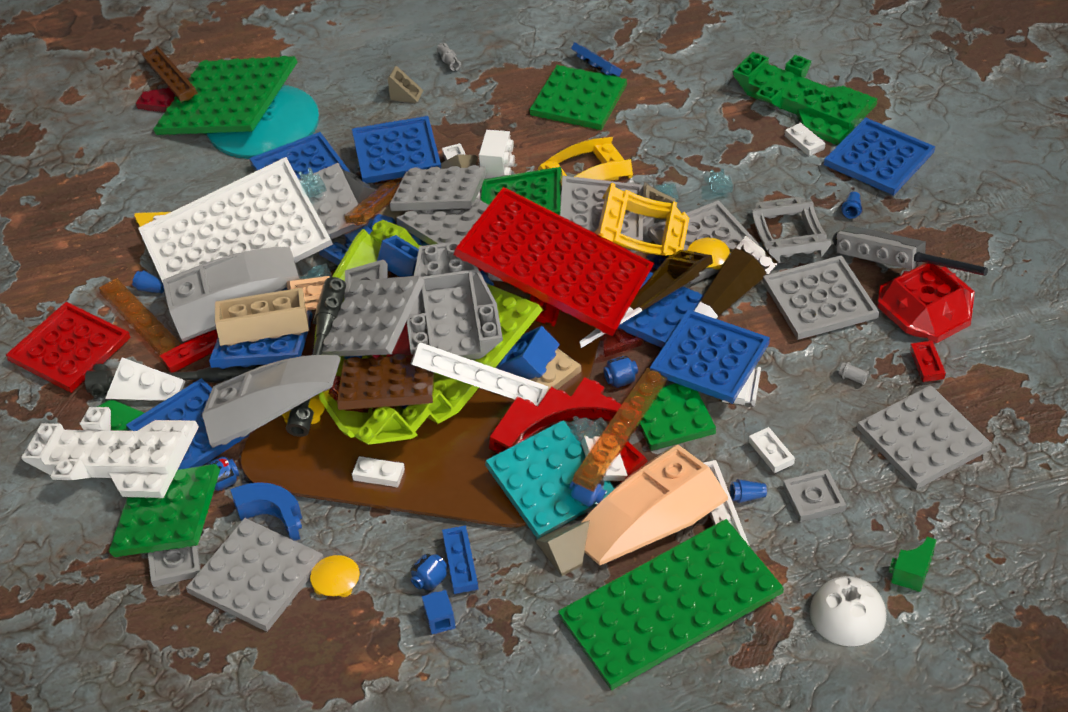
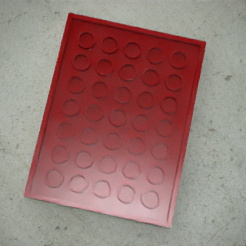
M505 187L500 190L456 247L453 254L461 260L480 268L482 271L496 276L503 282H507L521 291L535 296L542 302L548 303L611 336L616 332L654 265L653 262Z

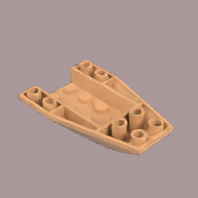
M676 445L630 474L582 521H589L584 552L596 563L603 565L693 525L727 501L728 496L707 465L680 445Z

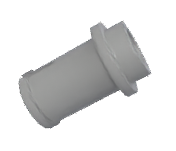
M843 362L838 375L842 376V379L848 378L864 385L869 371L852 366L851 362Z

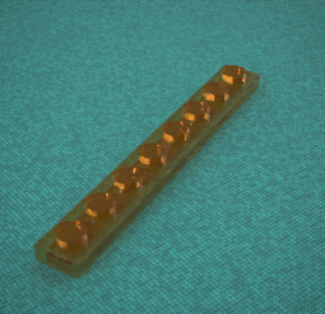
M650 368L646 369L574 474L572 482L592 492L596 490L665 386L667 377L662 376L657 371L650 370Z

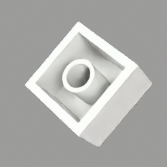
M486 130L479 153L480 167L486 168L485 179L511 175V167H514L515 156L511 154L514 141L510 140V131Z

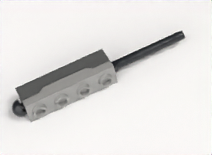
M851 225L842 231L836 232L832 237L833 244L837 246V253L911 270L925 262L986 276L988 273L987 267L925 254L926 241Z

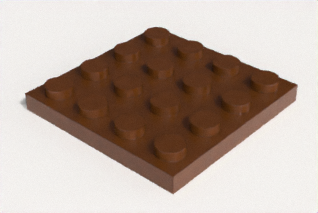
M396 354L391 357L379 356L377 359L373 356L363 359L351 357L343 362L337 400L338 410L433 403L435 372L412 365L413 355Z

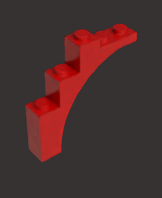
M584 377L572 397L565 391L557 390L553 387L549 389L538 406L534 405L530 400L517 396L491 434L489 449L499 454L528 439L536 432L563 420H603L616 423L635 432L639 426L641 414L631 407L618 403L612 397L604 396V386L595 380Z

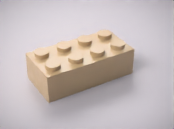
M303 288L216 301L215 324L220 346H232L246 341L256 342L264 338H279L282 335L288 334L299 335L309 331Z

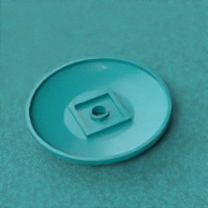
M283 85L254 131L207 133L211 144L219 151L233 157L249 159L313 135L319 123V111L316 102L309 94L298 88Z

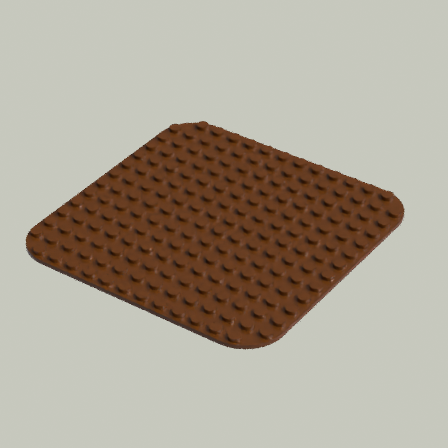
M336 269L328 272L324 276L332 277ZM491 280L494 283V287L526 300L530 299L531 294L523 292L507 282ZM316 309L311 310L313 318L301 357L311 356L314 351L316 324L312 323ZM559 310L555 327L551 326L552 324L548 322L544 324L533 321L524 334L543 326L560 344L558 349L581 365V372L557 389L565 391L572 397L583 378L590 379L601 336L581 348L580 341L597 328ZM480 387L459 413L439 424L426 418L416 430L418 436L412 439L368 445L356 437L350 438L345 435L325 408L320 416V421L311 424L307 436L298 437L288 433L286 430L287 423L284 417L280 415L250 432L242 451V469L251 483L275 484L286 489L293 496L500 527L517 528L527 525L485 466L487 459L498 454L489 449L490 436L515 399ZM579 419L565 421L574 435ZM546 427V428H544V429H542V430L536 432V433L533 434L532 436H534V435L540 433L541 431H543V430H545V429H547V428H549V427ZM366 457L404 463L405 470L399 486L393 487L353 480L352 473L358 458Z

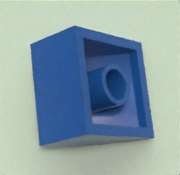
M540 326L522 335L497 365L496 369L528 380L535 377L540 378L547 369L545 367L556 356L555 351L560 344L543 326Z

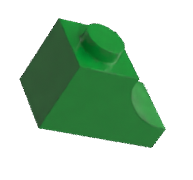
M927 537L922 545L913 550L905 551L901 549L898 558L893 557L890 564L889 572L893 573L891 583L921 592L934 555L937 539Z

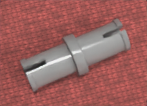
M440 43L437 46V51L440 53L443 62L448 64L451 70L454 71V68L458 70L461 67V62L456 58L455 52L449 49L446 43Z

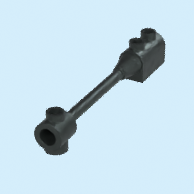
M329 277L323 284L312 323L317 325V339L312 355H322L324 339L328 336L332 323L337 318L341 308L346 283L340 278ZM310 399L290 410L286 430L293 436L304 437L309 434L314 414L313 410L308 407Z
M96 364L92 367V371H87L85 374L86 390L94 397H102L104 392L109 391L114 376H112V372L107 365ZM251 365L249 367L231 366L224 369L207 367L198 371L166 374L185 381L202 378L205 382L220 384L264 365Z

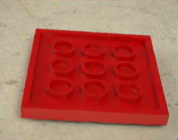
M65 302L10 350L6 357L8 361L72 393L85 381L87 371H92V367L96 364H103L131 337L128 331Z

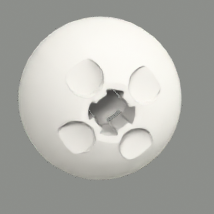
M843 576L829 580L817 590L810 605V619L814 628L825 639L838 645L860 646L873 641L881 634L886 623V608L881 595L871 584L860 578Z

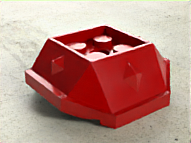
M925 263L913 270L904 271L901 276L881 285L877 307L905 333L916 337L928 338V341L939 343L971 325L975 291L948 268Z

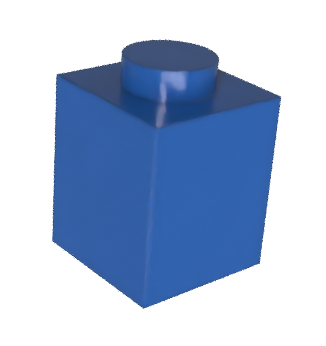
M446 590L422 596L424 613L431 635L456 628L454 613Z

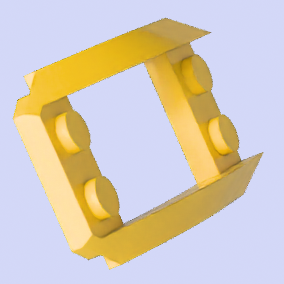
M613 137L591 139L574 144L552 156L538 167V170L560 167L559 163L570 157L594 152L602 164L591 167L574 177L612 181L618 180L619 176H627L628 178L633 176L631 159H623L612 145ZM562 170V176H567Z
M614 183L608 186L602 197L604 204L598 229L594 231L596 234L625 248L648 254L666 256L684 249L689 217L685 212L681 213L676 207V202L666 203L651 200L628 190L622 191L616 188ZM625 210L648 217L666 219L661 245L642 242L621 234Z

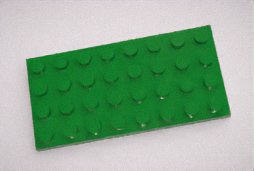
M725 519L560 609L558 614L612 691L783 594L784 587L730 522Z

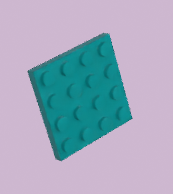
M564 420L487 459L485 462L489 472L537 539L587 513L599 504L595 502L592 506L588 507L571 496L572 490L569 489V486L578 472L582 474L584 471H590L582 444ZM604 481L603 489L607 491L604 498L614 490L609 481Z

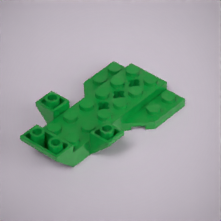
M752 52L733 70L734 77L748 96L797 115L802 124L817 137L837 146L877 105V98L846 86L827 87L805 78L810 68L811 60L798 55H794L785 64V70L770 65L768 57Z

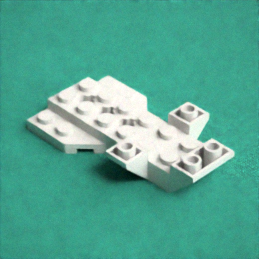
M89 407L80 423L83 430H64L61 424L41 423L21 458L28 464L51 475L52 480H77L92 477L112 478L122 497L164 498L199 426L196 421L155 420L138 431H111V410L109 407Z

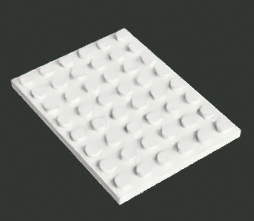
M286 157L138 228L161 280L204 263L245 251L270 247H290L296 263L333 245Z

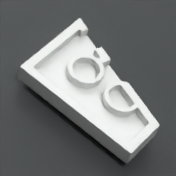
M121 358L105 399L165 401L183 389L185 380Z

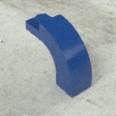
M250 483L230 489L241 521L244 518L248 519L262 514L273 515L283 522L290 539L294 541L300 539L299 529L302 528L300 522L302 515L298 501L289 491L270 483Z

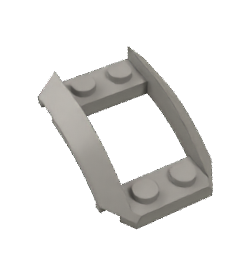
M792 197L758 202L755 205V209H752L759 237L769 254L779 263L781 255L789 257L795 253L810 254L817 251L822 257L831 246V239H827V234L818 221L813 201L804 202V198ZM797 212H801L808 235L778 240L772 238L764 217L775 218L777 215H795Z

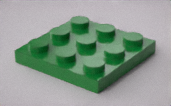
M676 383L628 396L629 406L641 414L639 428L650 451L716 434V426L696 390Z

